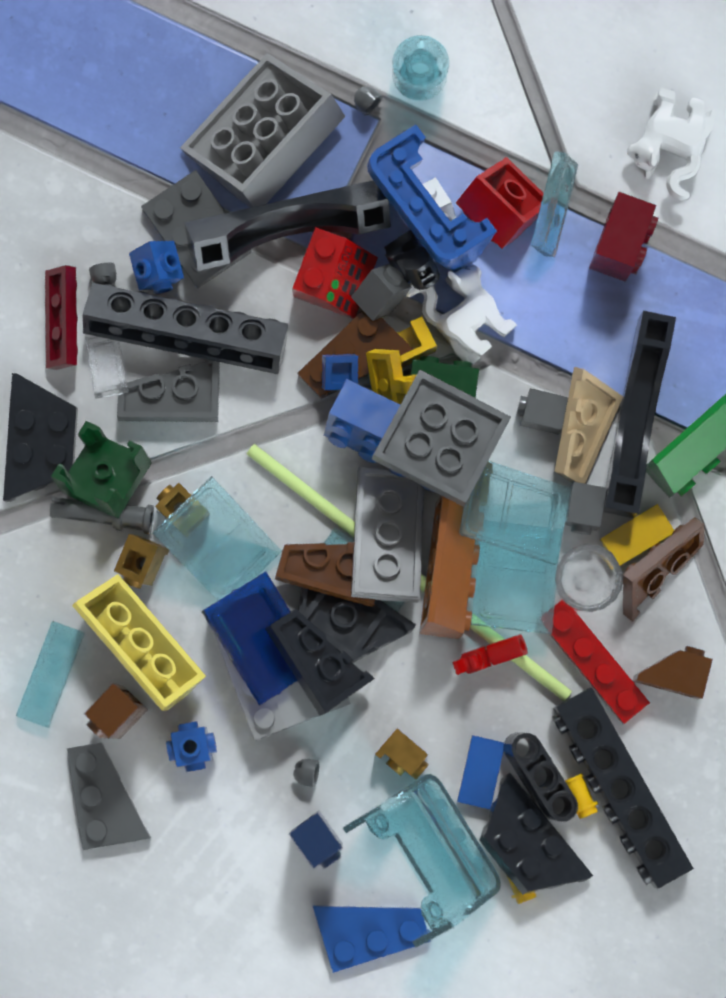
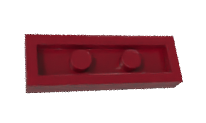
M64 265L45 271L46 369L58 370L77 365L76 267Z

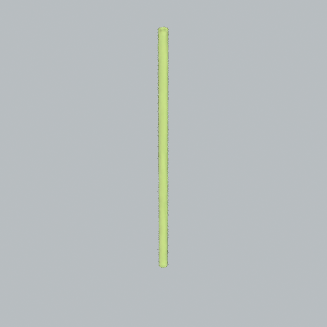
M256 444L251 446L247 452L249 457L354 538L355 522ZM421 574L420 590L424 592L426 577ZM472 613L470 629L489 644L505 639ZM524 655L511 660L562 701H565L572 691L528 656Z

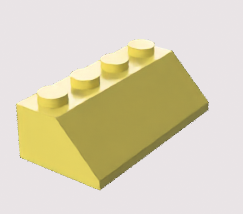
M119 574L72 605L162 711H168L184 699L206 677Z

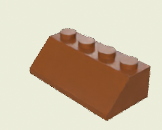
M442 495L439 496L435 503L419 634L459 640L464 631L470 630L472 611L467 610L468 597H474L476 578L471 577L472 565H477L480 545H474L476 532L481 533L484 513L478 512L479 501L470 497L464 507Z

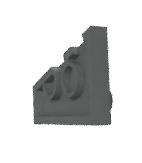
M208 360L192 366L187 364L179 367V370L162 375L154 374L118 385V421L218 422L220 362Z

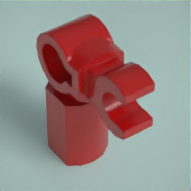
M518 634L489 644L486 647L483 646L461 654V659L453 661L452 664L456 675L464 672L471 674L492 665L494 666L528 654L527 646L523 636Z

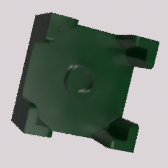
M85 421L78 433L79 438L84 444L81 453L69 472L62 464H59L51 477L62 493L118 519L152 462L141 445L128 441L127 445L129 448L107 439L99 426Z

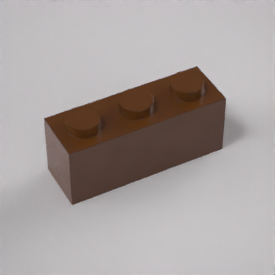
M113 683L84 715L90 720L86 724L87 727L99 738L121 739L148 709L124 686Z

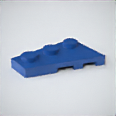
M313 905L333 973L431 942L421 907Z

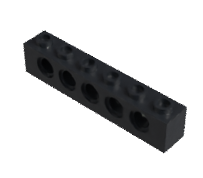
M92 283L82 314L83 334L273 374H279L287 342L288 323L279 322L276 319H264L250 316L243 312L216 309L210 305L192 304L176 298L150 295L143 291H130L110 284Z
M592 687L553 707L556 715L552 716V719L561 734L567 732L573 743L569 746L571 754L578 765L584 762L590 773L585 778L594 794L596 795L600 792L606 805L602 808L612 825L618 823L623 835L619 839L629 855L635 853L641 864L636 869L645 885L651 883L654 888L659 889L693 870L692 864ZM583 719L590 720L595 728L593 736L589 739L582 738L577 731V726ZM600 749L607 750L611 755V763L605 769H600L594 762V756ZM618 779L624 780L628 786L626 796L621 799L615 798L611 792L613 782ZM639 809L645 816V822L642 827L633 829L629 825L628 816L633 810ZM651 840H658L662 846L661 854L655 859L648 858L645 853V847Z

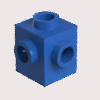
M148 241L129 252L139 291L153 290L154 294L166 293L173 289V284L184 279L174 241Z
M198 721L177 725L178 732L171 733L172 740L166 741L169 761H176V767L185 766L186 772L206 769L205 762L213 761L212 753L217 752L214 732L208 733L207 727H198ZM188 740H193L197 744V749L194 753L189 754L184 749V744Z

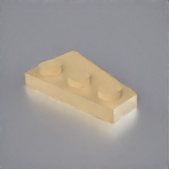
M574 367L554 472L572 483L585 484L623 396L582 368Z

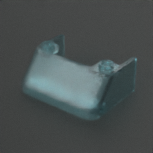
M432 774L424 775L343 827L344 831L348 833L366 822L369 830L380 839H388L395 835L422 879L429 894L422 899L421 913L430 928L412 941L415 947L457 926L500 890L501 882L497 871L442 782Z

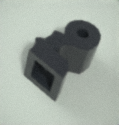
M411 230L384 247L386 251L385 256L389 264L400 270L404 279L407 282L411 281L415 289H428L439 280L440 273L433 258L423 246H419Z

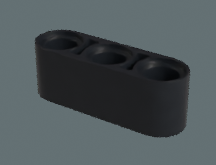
M515 732L510 734L504 742V753L535 804L550 820L559 822L571 820L578 810L577 800L540 740L531 733ZM520 739H525L529 745V750L523 757H520L516 751V745ZM542 767L547 774V778L543 785L538 786L535 783L534 774ZM560 796L564 800V809L560 814L556 815L552 809V804Z

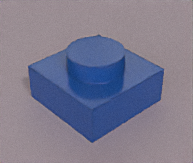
M322 355V389L341 390L346 379L358 384L357 355Z

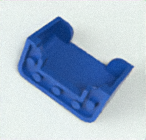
M415 124L377 148L369 158L367 170L370 177L428 254L445 269L458 271L477 261L497 230L487 218L480 223L467 220L468 218L463 213L452 221L448 219L412 171L423 160L420 154H418V149L426 138Z

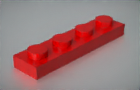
M565 598L537 619L622 724L627 723L650 704L649 700Z

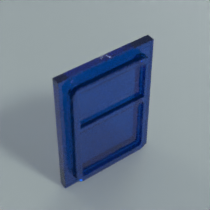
M266 571L240 588L233 589L230 594L201 611L259 706L275 695H280L283 690L297 682L296 677L265 630L267 626L290 612V609Z

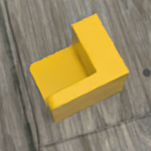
M422 316L410 321V327L398 332L413 348V350L400 356L402 368L413 363V359L420 360V356H428L436 352L437 345Z

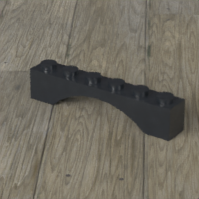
M373 180L184 222L189 252L197 271L231 264L239 256L254 247L285 236L314 232L315 227L325 231L363 234L391 227L389 200Z
M643 311L638 318L605 486L607 487L603 509L605 513L634 518L639 514L653 421L671 348L676 317Z

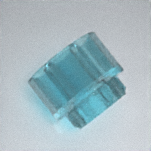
M417 35L407 38L397 47L392 61V79L395 87L402 95L413 100H427L439 94L446 85L449 71V56L445 47L439 41L429 36ZM416 63H424L428 66L429 70L420 74L416 73L412 66Z

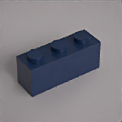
M320 810L289 833L313 869L319 864L325 869L341 857L339 850L343 848V843Z

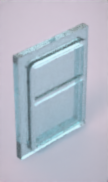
M488 461L464 506L459 535L556 565L559 559L571 488Z
M212 476L194 491L153 532L159 541L222 606L229 604L282 552Z
M483 520L479 537L480 552L476 566V586L473 597L471 625L492 627L493 629L526 631L527 633L552 634L561 529Z

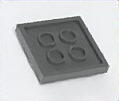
M419 370L374 452L372 460L464 507L511 416Z

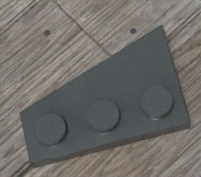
M103 743L67 748L82 849L86 850L150 839L151 836L120 780L121 778Z

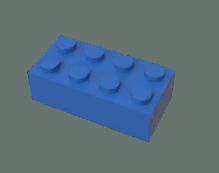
M346 379L329 412L324 436L328 437L329 442L339 448L348 447L359 452V456L364 460L376 463V461L372 460L373 454L400 404ZM389 469L393 474H395V475H397V476H400V477H405V476H403V475H401V474H399V473H397V472H395V471ZM420 485V486L423 487L424 489H426V490H428V491H431V492H434V491H432V490H430V489H428V488H426V487Z

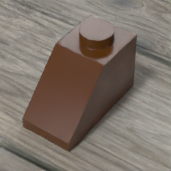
M685 646L684 651H675L635 674L633 682L697 700L703 699L713 659L704 657V650Z

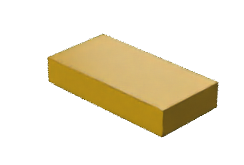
M656 504L600 538V541L618 568L672 535L674 529L659 505Z

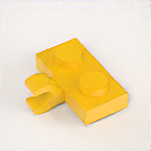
M373 349L366 352L372 391L401 405L416 375L403 376L399 350Z

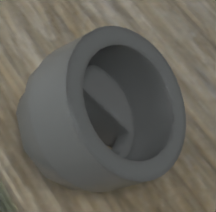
M369 86L361 87L354 95V103L357 109L367 116L377 108L383 96L374 88Z
M100 263L89 268L90 278L93 283L104 285V282L110 285L115 284L117 272L114 263Z
M302 759L298 761L293 771L295 780L301 785L315 787L319 776V760Z

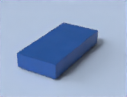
M474 735L471 736L457 802L485 809L491 808L504 752V742Z

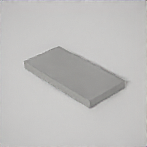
M358 467L351 597L419 603L424 488L407 477L393 474L389 469Z

